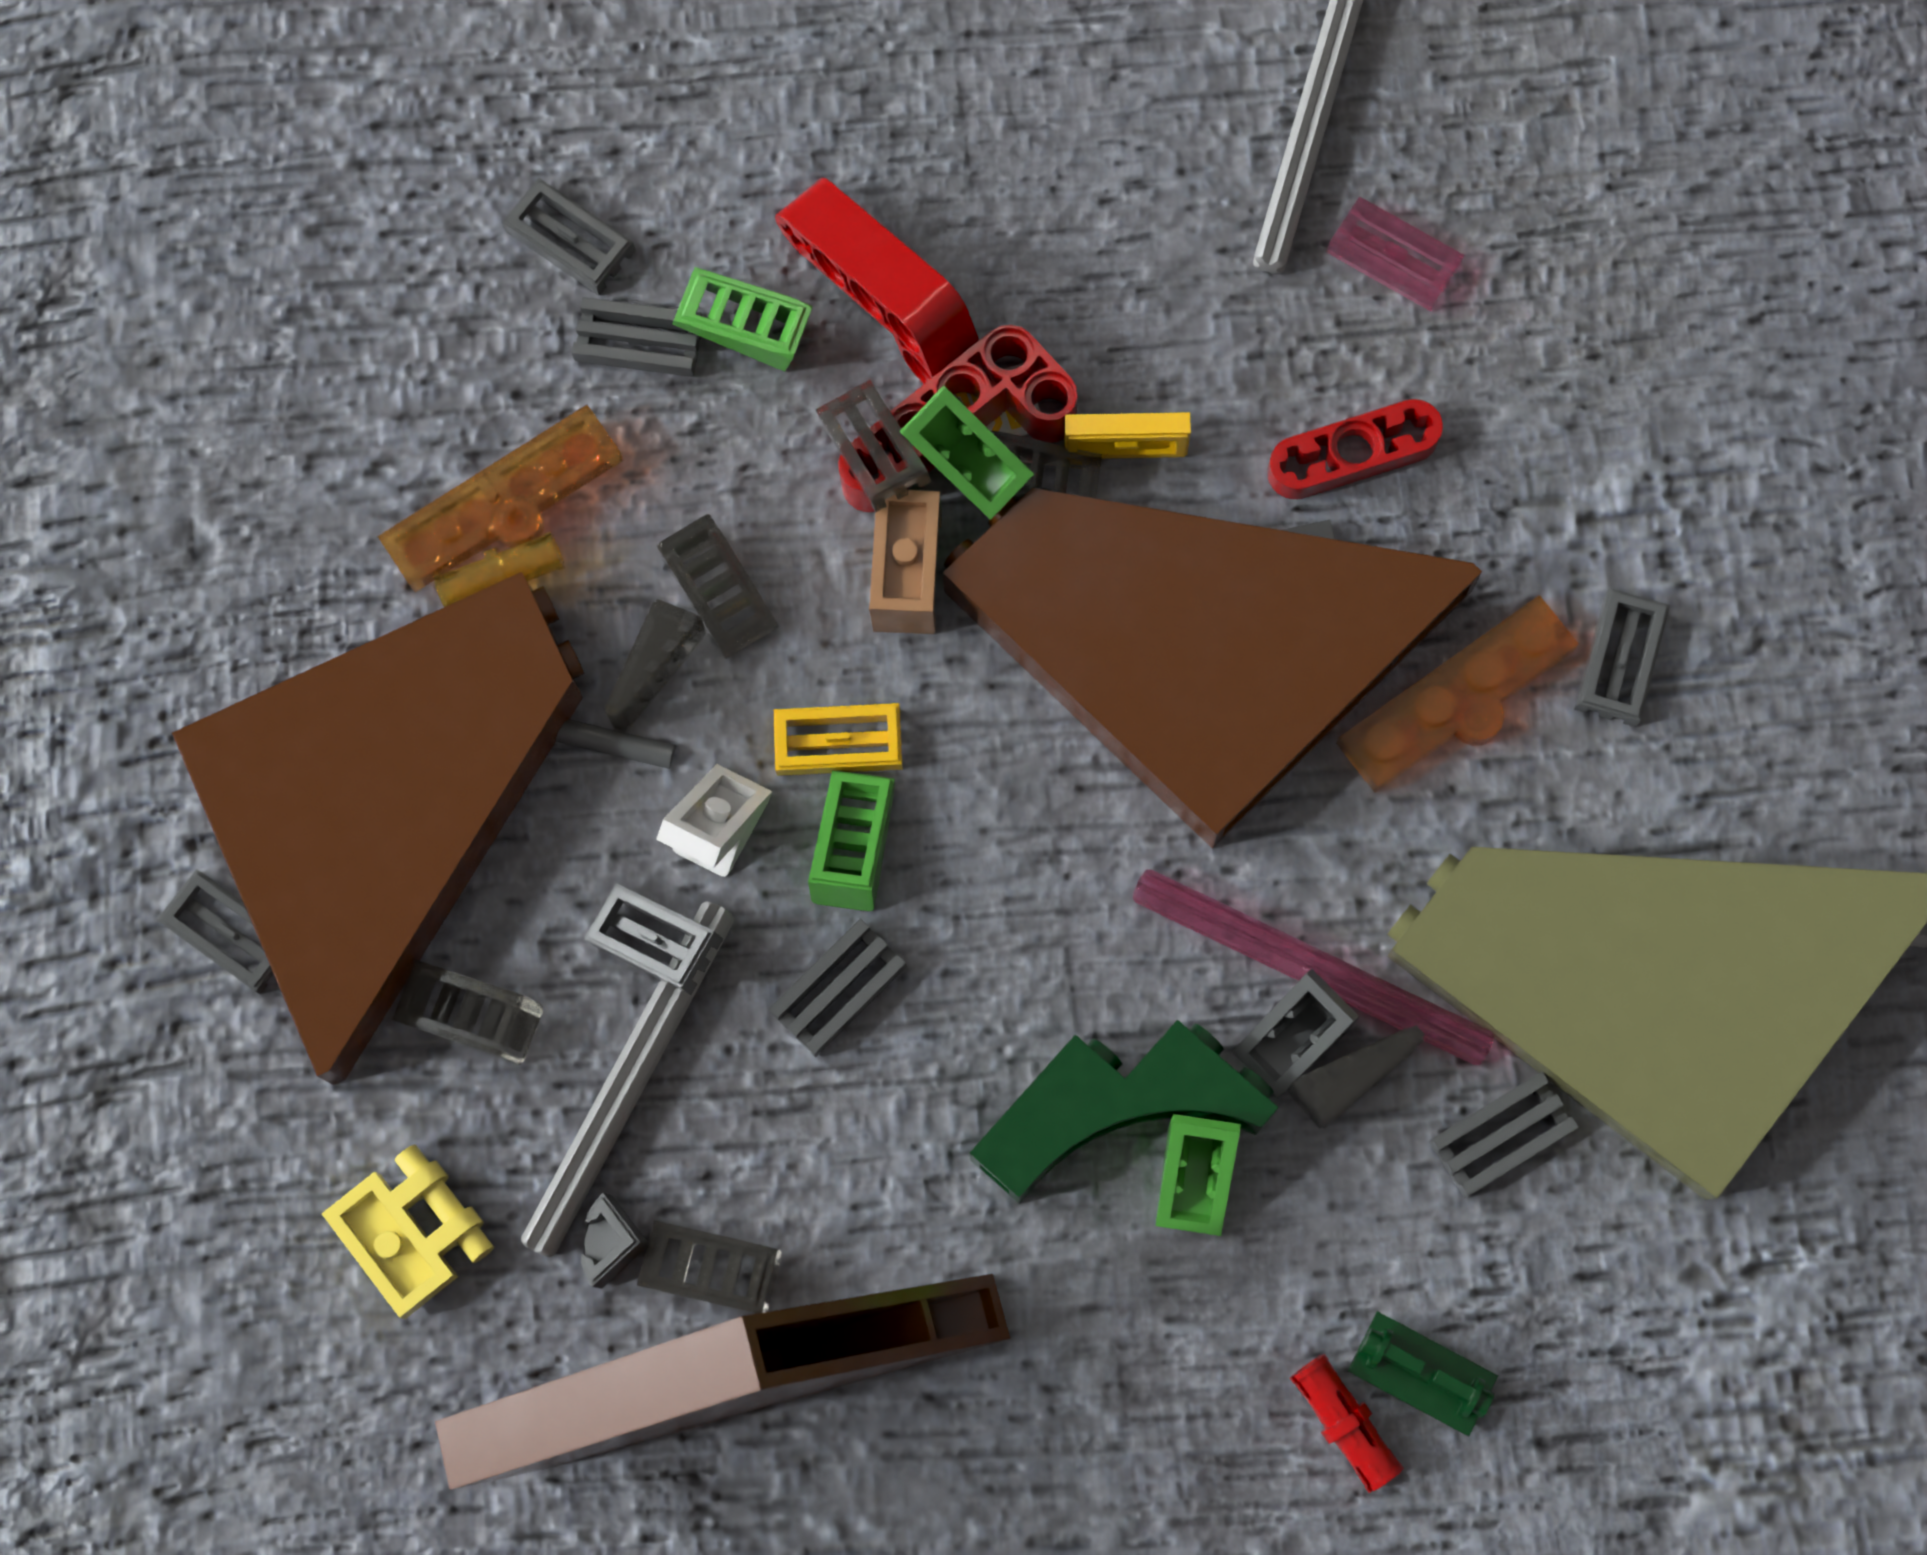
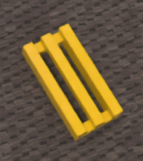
M1190 412L1065 415V457H1068V459L1185 457L1188 454L1191 435Z
M900 703L773 709L775 771L777 776L832 773V770L843 772L903 770ZM888 723V731L788 735L787 727ZM878 746H888L889 752L788 757V751Z

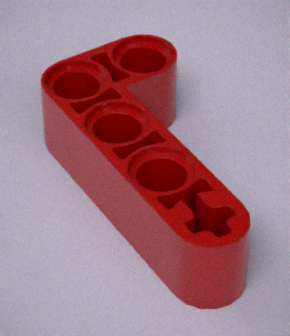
M820 178L775 215L780 230L791 245L894 335L903 359L923 384L979 341L965 302L955 288L934 268L826 178Z
M1015 325L999 326L986 334L846 446L841 452L838 461L843 495L848 504L856 510L875 512L877 489L908 490L935 468L919 450L900 440L903 435L899 431L943 385L953 395L966 392L975 396L978 400L966 408L986 427L1007 410L1028 435L1036 441L1054 443L1064 439L1065 415L1077 414L1078 395L1075 383L1028 331ZM1008 355L1019 357L1024 361L1022 366L1013 370L1001 369L995 362L997 359ZM1051 398L1061 402L1064 408L1057 413L1046 414L1040 412L1034 406L1043 399ZM885 450L889 452V454L886 457L884 456ZM861 471H864L869 476L878 473L879 478L872 481L866 475L857 478V474Z

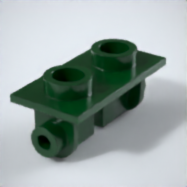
M1378 1311L1347 1370L1352 1375L1468 1437L1479 1416L1483 1418L1487 1413L1495 1395L1491 1391L1498 1378V1375Z

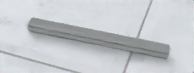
M1363 0L1329 1L1254 254V266L1260 271L1280 274L1285 270Z
M705 901L701 904L693 921L715 931L724 941L734 923V917L724 907ZM685 934L680 945L689 949L694 938ZM722 943L717 950L711 947L705 956L711 962L705 972L697 970L692 979L697 983L692 995L662 980L658 983L522 1234L521 1242L525 1247L545 1257H552L556 1254ZM673 957L668 966L677 970L682 961Z

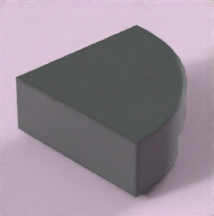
M602 1193L587 1213L585 1222L588 1225L584 1237V1254L581 1255V1265L588 1282L592 1287L599 1289L606 1286L650 1245L616 1199L606 1193Z

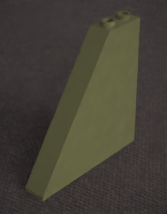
M1471 847L1461 861L1450 853L1427 882V885L1435 890L1436 893L1422 911H1419L1410 904L1387 934L1397 942L1387 957L1540 1073L1542 1071L1545 1077L1703 1199H1717L1926 925L1927 873Z

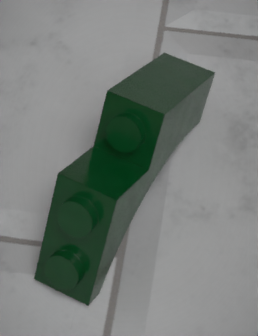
M1177 1019L1126 1078L1117 1071L1123 1063L1108 1047L1095 1038L1087 1045L1075 1034L970 1151L969 1155L970 1160L1020 1204L1031 1190L1061 1161L1091 1141L1115 1130L1143 1122L1172 1119L1173 1114L1237 1123L1240 1124L1241 1130L1256 1135L1279 1107L1269 1100L1274 1094L1273 1089L1259 1075L1247 1067H1244L1238 1073L1219 1056L1224 1050L1220 1042L1206 1029L1196 1023L1188 1029Z

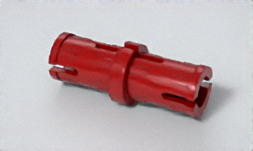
M1325 1353L1316 1357L1290 1376L1292 1383H1295L1325 1427L1321 1434L1328 1444L1333 1442L1337 1444L1365 1485L1368 1493L1384 1486L1404 1470L1401 1462L1397 1460L1392 1451L1387 1447L1370 1421L1369 1417L1372 1415V1412L1365 1402L1358 1404L1352 1393L1349 1392Z

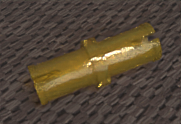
M550 531L545 533L544 536L502 552L497 547L484 552L485 558L447 573L434 575L433 578L443 606L446 607L517 573L523 572L527 581H530L553 571L563 570L565 565L556 539Z

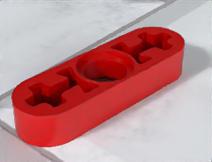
M1410 399L1286 438L1279 442L1272 451L1267 470L1269 483L1279 495L1297 500L1428 458L1437 447L1443 430L1442 418L1437 409L1430 403L1419 399ZM1405 420H1411L1414 427H1426L1421 442H1415L1410 434H1405L1393 438L1388 448L1390 453L1386 454L1384 452V439L1399 434ZM1378 427L1383 428V435ZM1355 435L1362 437L1370 444L1372 456L1363 463H1350L1340 456L1337 449L1338 442L1347 436ZM1320 446H1325L1326 461L1310 465L1305 479L1298 480L1294 472L1283 473L1288 457L1295 456L1299 464H1307L1318 460L1321 451ZM1326 462L1332 472L1326 471Z

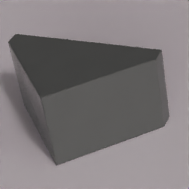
M1311 969L1232 1052L1247 1068L1259 1075L1273 1089L1274 1096L1278 1099L1351 1029L1360 1016Z

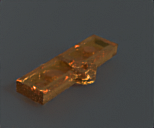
M586 404L377 537L412 590L416 593L498 540L512 549H526L533 546L541 538L544 531V520L541 515L543 511L624 460L613 440L588 404Z
M1539 595L1342 734L1336 744L1373 792L1376 793L1454 736L1461 742L1471 746H1480L1491 742L1500 731L1504 722V709L1500 702L1508 699L1574 652L1579 643Z

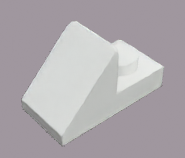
M716 764L663 819L656 840L672 847L676 854L725 877L736 863L766 808L772 791Z

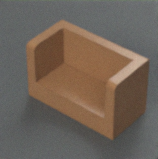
M877 489L869 604L873 632L935 634L936 618L934 606L939 528H941L942 523L940 491Z

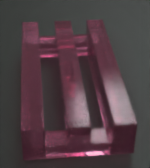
M1360 196L1329 242L1326 252L1430 312L1436 305L1441 293L1445 291L1453 274L1461 266L1465 256ZM1361 220L1441 265V270L1437 271L1409 255L1408 251L1391 241L1386 242L1357 226L1358 222Z

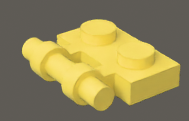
M416 1144L409 1146L395 1158V1162L407 1176V1179L392 1190L381 1174L374 1171L322 1213L323 1217L398 1317L402 1319H407L458 1277L443 1257L453 1247L459 1245L472 1263L480 1261L494 1249L492 1243L480 1229L484 1224L483 1220L472 1206L463 1207L445 1183L449 1178L447 1173L437 1160L429 1162ZM422 1199L426 1201L443 1224L429 1236L426 1235L408 1211L409 1208Z

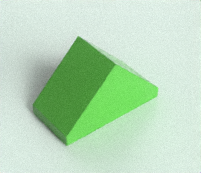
M944 385L899 431L990 520L1034 475Z
M1173 1114L1167 1134L1156 1216L1157 1227L1221 1236L1240 1135V1124Z

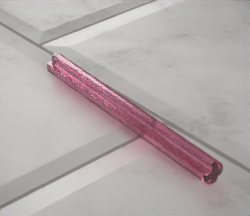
M1146 869L1133 891L1135 903L1298 981L1308 971L1313 969L1348 1005L1473 1065H1480L1485 1061L1494 1042V1034L1488 1029L1152 869Z

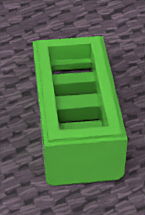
M694 267L672 325L785 372L795 355L813 306L771 290ZM705 290L717 294L708 318L696 315ZM728 300L739 304L731 326L720 322ZM751 309L762 314L755 333L743 330ZM774 319L785 323L779 341L768 337Z
M832 770L808 880L811 901L813 903L860 911L874 910L895 789V778ZM842 798L876 802L875 810L841 806ZM838 823L871 827L870 833L837 828ZM834 848L866 853L865 859L833 855Z

